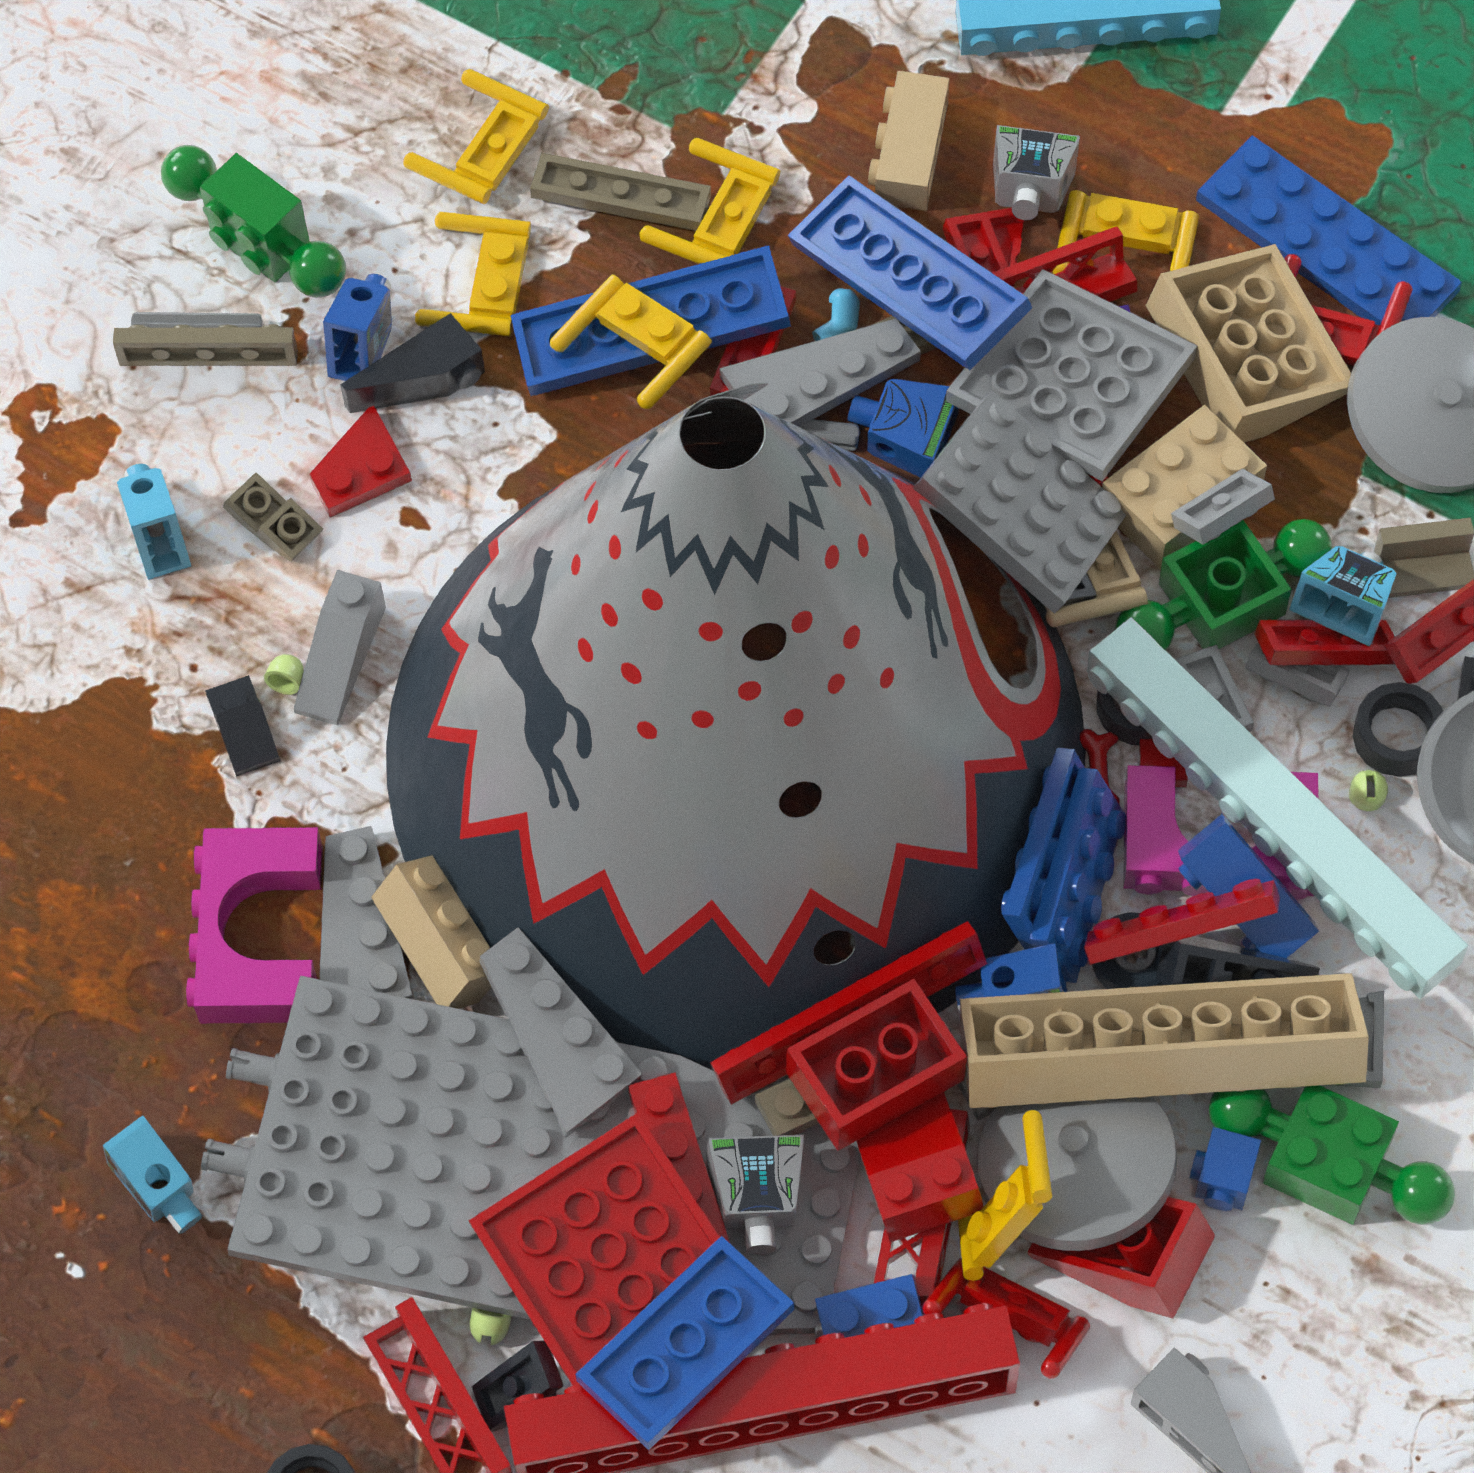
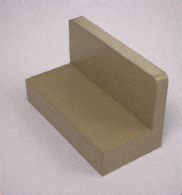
M1471 517L1380 528L1374 553L1382 559L1383 565L1392 568L1396 572L1388 598L1459 590L1474 579V570L1469 550L1474 537V529Z

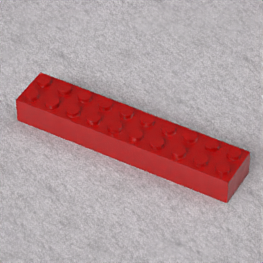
M982 1303L966 1308L962 1315L944 1318V1315L941 1313H932L916 1318L912 1325L894 1328V1325L891 1323H882L868 1327L862 1335L845 1338L842 1333H832L818 1337L814 1341L815 1344L795 1348L792 1343H782L770 1346L765 1349V1354L744 1358L649 1450L580 1384L566 1388L564 1394L546 1398L540 1393L522 1395L514 1400V1404L504 1406L516 1473H621L1014 1394L1017 1388L1020 1361L1007 1307L994 1308L993 1304Z

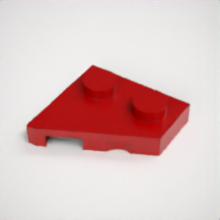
M1011 207L946 218L942 230L947 243L993 273L1017 264L1022 243L1021 234L1024 220L1017 218L1012 213Z
M374 405L366 409L309 474L311 483L330 518L412 481L411 473Z

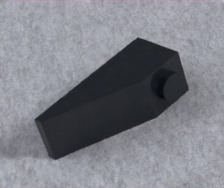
M450 313L340 384L345 408L349 413L366 411L367 408L373 405L378 409L447 397L459 389L469 388L485 373L482 349Z
M1192 936L1163 944L1156 979L1163 985L1315 976L1319 975L1320 968L1244 947Z

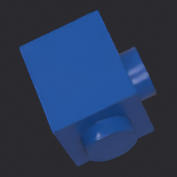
M1213 1127L1207 1151L1196 1150L1189 1178L1198 1181L1195 1197L1203 1199L1207 1206L1216 1210L1231 1211L1233 1208L1243 1210L1261 1140Z

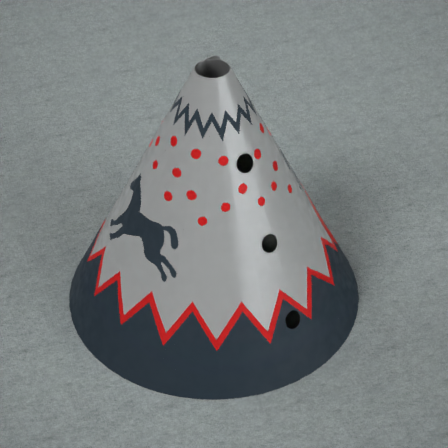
M768 383L747 384L699 400L531 501L491 532L463 560L443 585L418 625L398 676L391 702L386 740L387 790L393 827L404 861L408 862L433 855L490 948L519 927L615 1042L680 1055L712 1071L714 1070L710 1062L725 1055L728 1051L745 1044L772 1027L785 1022L814 1004L854 984L859 979L867 977L896 961L901 956L909 954L967 921L977 933L985 959L1008 954L1019 941L1002 915V898L1004 893L1011 888L1016 873V856L1018 851L1024 848L1030 830L1029 817L1032 809L1038 806L1043 791L1044 771L1047 766L1052 764L1057 748L1075 749L1084 767L1086 750L1082 747L1080 741V733L1084 730L1083 711L1073 667L1057 627H1051L1046 621L1047 610L1043 603L988 556L1000 570L1021 602L1035 638L1037 669L1032 682L1023 689L1010 686L999 675L989 658L956 568L945 542L934 523L929 508L937 511L945 518L947 517L929 500L913 489L916 485L913 482L744 401L766 387ZM737 441L762 443L759 451L752 459L743 465L730 469L705 467L694 461L683 448V446L701 443ZM763 623H775L783 627L786 632V643L783 650L777 656L769 660L757 661L750 659L744 654L742 639L751 628ZM804 781L817 784L822 791V799L819 806L812 813L795 818L781 812L779 799L789 786ZM838 930L851 933L855 938V947L847 959L831 965L822 964L816 960L814 947L822 936ZM981 969L975 970L928 996L927 998L936 1012L940 1013L957 1001L956 986L975 984L982 981Z

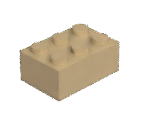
M1203 405L1105 480L1102 488L1115 495L1120 502L1121 510L1126 515L1118 528L1161 570L1163 557L1196 541L1174 528L1172 512L1242 468L1264 480L1267 465L1207 406Z

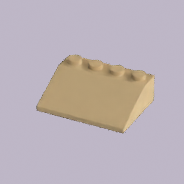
M1276 244L1160 274L1146 307L1157 326L1197 345L1195 359L1184 374L1202 406H1207L1243 442L1265 437L1347 394L1351 372Z

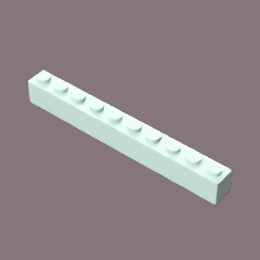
M1132 617L1089 651L1087 673L1093 686L1103 694L1109 693L1120 704L1121 711L1128 721L1135 726L1141 725L1153 737L1155 746L1164 756L1168 758L1174 757L1186 769V774L1193 785L1202 791L1207 790L1219 802L1221 811L1233 823L1240 822L1252 834L1253 841L1261 852L1267 856L1273 855L1283 864L1291 881L1300 889L1305 890L1307 888L1320 901V906L1328 918L1335 923L1341 922L1354 934L1355 942L1359 948L1370 957L1376 956L1389 969L1390 977L1401 989L1405 991L1411 990L1419 999H1422L1462 964L1469 945Z

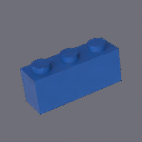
M1223 814L1178 850L1180 859L1183 862L1178 869L1195 890H1198L1203 885L1208 892L1218 896L1232 892V888L1235 885L1247 880L1260 879L1261 883L1275 881L1280 896L1278 913L1237 924L1246 935L1240 940L1245 948L1288 958L1319 932L1312 917Z

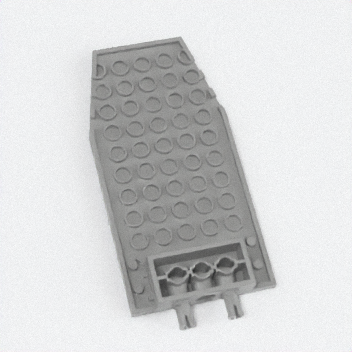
M300 976L280 1054L277 1053L275 1058L233 1048L230 1053L232 1061L228 1060L226 1079L268 1086L269 1095L256 1144H252L250 1149L208 1139L205 1145L207 1152H203L201 1169L244 1177L245 1185L227 1249L229 1256L530 1320L468 1220L630 1118L635 1112L627 1090L565 1138L558 1124V1118L550 1102L546 1100L542 1092L539 1079L528 1057H525L518 1042V1036L509 1019ZM616 1042L643 1073L641 1080L637 1083L676 1072L710 1182L711 1178L706 1162L709 1138L773 1136L755 1103V1097L747 1096L731 1105L723 1093L714 1071L680 1055ZM820 1124L795 1134L803 1135L804 1139L796 1214L793 1226L775 1228L776 1250L766 1254L748 1253L746 1251L745 1229H726L730 1244L794 1302L795 1310L769 1335L815 1333L816 1326L821 1324L815 1298L833 1294L861 1154L856 1141L837 1151Z

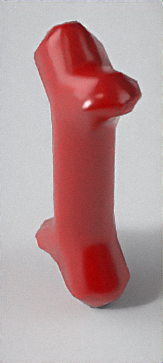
M1084 729L1080 733V741L1082 747L1087 751L1089 768L1097 769L1111 790L1109 786L1107 754L1110 748L1118 742V736L1112 732L1099 735L1091 729ZM1111 790L1118 804H1120V798Z

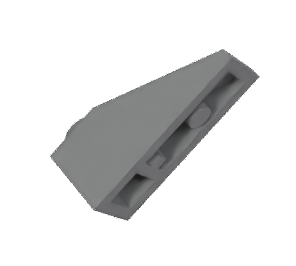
M337 570L320 611L294 705V713L338 726L386 609L381 582Z
M1174 1347L1134 1389L1130 1404L1207 1473H1251L1215 1385L1208 1377L1209 1371L1207 1367L1194 1355L1187 1353L1184 1356Z

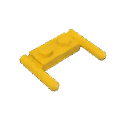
M467 69L462 73V83L499 102L457 161L456 169L452 171L414 152H409L405 155L403 165L417 174L479 203L486 204L492 191L497 189L538 129L539 121L546 117L549 105L479 72Z
M694 138L689 145L691 154L731 170L695 232L693 242L649 225L641 229L640 240L697 264H702L739 253L771 195L772 187L777 184L781 170L703 139Z
M1073 190L1069 193L1057 248L1076 242L1078 235H1083L1082 239L1118 226L1123 234L1124 247L1168 255L1170 251L1174 252L1170 271L1189 266L1199 215L1194 211L1180 213L1178 208L1091 193V196H1086L1082 191ZM1070 262L1057 265L1052 271L1053 274L1063 271Z
M449 212L437 213L434 222L438 229L483 234L469 303V314L419 309L415 314L416 324L421 327H430L451 313L466 332L511 336L513 326L511 315L516 312L528 250V239L531 234V221Z
M613 274L550 339L551 348L556 352H563L597 318L602 325L664 364L665 367L637 397V402L643 409H651L712 343V340L706 333L700 330L696 331L692 324L628 283L623 284Z
M1029 1110L1022 1117L1028 1166L1020 1165L1007 1181L1001 1182L993 1197L980 1211L958 1220L963 1276L967 1280L975 1281L982 1278L983 1266L991 1268L1043 1209L1042 1203L1052 1199L1043 1120L1041 1113L1036 1110Z

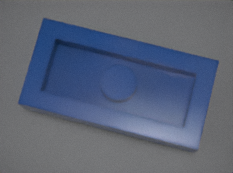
M913 1274L815 1298L823 1335L842 1333L847 1338L862 1335L865 1329L877 1324L891 1323L894 1325V1328L912 1325L916 1318L924 1315Z

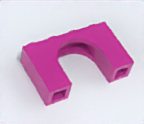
M1128 765L1124 786L1126 826L1124 833L1123 889H1134L1136 892L1146 895L1158 894L1163 890L1182 891L1188 896L1208 892L1203 885L1198 890H1195L1178 869L1183 864L1178 850L1188 840L1181 833L1175 817V767ZM1291 772L1319 799L1318 773ZM1257 846L1252 848L1296 900L1304 899L1307 896H1314L1307 888L1303 890L1297 887L1288 877L1286 867L1273 855H1265Z
M318 827L204 829L203 846H195L194 869L196 874H201L200 889H193L191 902L193 918H199L198 933L190 934L189 958L190 962H196L195 978H188L186 987L188 1007H194L200 1024L288 1023L300 976L317 979L312 960L250 959L238 954L224 941V931L232 911L243 900L254 894L272 890H321L323 845Z

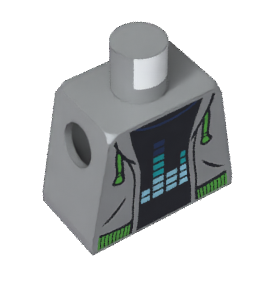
M997 125L993 158L996 203L1000 206L1012 207V213L1021 220L1035 218L1038 211L1057 212L1075 176L1080 136Z
M803 1135L709 1138L706 1162L725 1229H745L746 1251L748 1253L766 1254L775 1251V1228L793 1226L804 1144Z

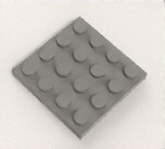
M1042 269L1023 293V295L1028 297L1033 308L971 370L963 369L948 388L946 402L971 414L981 400L993 390L999 397L1011 403L1016 412L1034 428L1046 434L1051 441L1052 448L1066 460L1077 462L1082 466L1085 473L1103 481L1194 361L1197 345Z
M993 390L981 400L913 487L915 491L938 508L947 517L948 521L1054 614L1066 603L1126 516L1121 510L1120 502L1115 495L1105 491L1085 473L1080 464L1073 460H1066L1053 449L1051 441L1046 434L1034 428L1016 412L1011 403L999 397Z

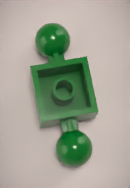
M195 145L176 147L166 155L160 171L165 189L173 197L182 201L203 200V212L207 216L210 227L209 236L219 248L224 251L232 250L241 257L242 262L251 272L256 275L262 273L274 283L289 270L294 286L301 293L309 297H326L341 287L346 276L344 257L335 246L328 242L309 240L303 206L299 198L237 152L218 170L212 156L206 150Z
M1297 519L1287 523L1279 530L1273 543V549L1266 552L1245 521L1241 520L1222 532L1220 536L1205 544L1195 541L1163 557L1159 585L1170 601L1161 605L1156 601L1148 600V604L1121 611L1116 620L1115 630L1132 617L1166 651L1172 643L1175 629L1186 624L1202 649L1214 645L1221 649L1256 631L1259 620H1277L1286 615L1292 589L1282 574L1287 573L1293 577L1300 578L1302 572L1333 549L1331 537L1327 530L1319 523L1309 519Z
M1320 1085L1304 1087L1291 1116L1272 1108L1270 1097L1265 1089L1213 1092L1211 1096L1209 1116L1214 1127L1252 1138L1262 1135L1278 1142L1268 1163L1263 1184L1340 1220L1354 1225L1371 1186L1391 1194L1393 1206L1398 1214L1405 1220L1418 1225H1429L1440 1221L1449 1213L1455 1199L1454 1184L1450 1175L1442 1167L1428 1161L1412 1162L1401 1167L1384 1159L1399 1124V1121Z

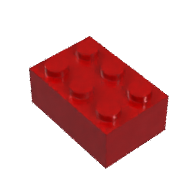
M912 979L787 1048L786 1073L836 1150L839 1151L964 1081L967 1056L915 979Z

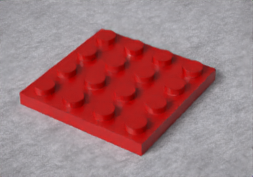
M638 1112L468 1220L572 1386L579 1384L576 1381L575 1374L720 1238Z

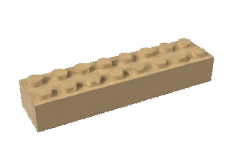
M1352 973L960 999L961 1048L967 1056L965 1078L970 1108H994L1013 1105L1134 1097L1144 1098L1180 1094L1192 1095L1210 1092L1366 1082L1369 1036Z

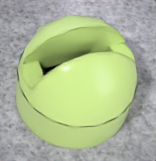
M291 654L277 656L269 664L264 680L276 692L286 695L295 694L298 692L304 673L303 665L299 658Z
M1372 770L1359 772L1352 779L1349 788L1350 801L1355 807L1363 811L1379 809L1385 803L1388 794V785L1385 777L1378 771ZM1367 781L1374 783L1375 797H1367Z
M472 1308L470 1318L471 1334L479 1343H481L482 1335L491 1336L490 1345H495L506 1337L512 1316Z

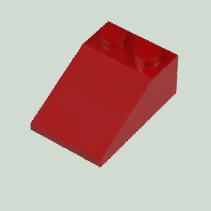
M944 1092L856 1141L890 1242L971 1216L984 1207L979 1187Z
M1168 1197L1163 1207L1148 1224L1117 1243L1081 1251L1051 1249L1032 1243L1027 1253L1030 1258L1130 1307L1174 1319L1215 1238V1234L1197 1204Z

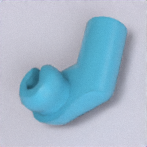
M839 288L831 293L829 296V302L832 303L831 320L812 332L815 341L856 330L860 301L854 291Z

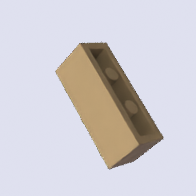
M897 71L895 86L886 87L883 113H889L887 123L879 122L875 148L881 149L879 160H871L868 185L875 186V193L893 206L927 211L948 106L949 78Z
M433 855L396 864L372 895V900L436 1004L460 1009L479 1003L491 988L480 964V956L490 949L489 945Z

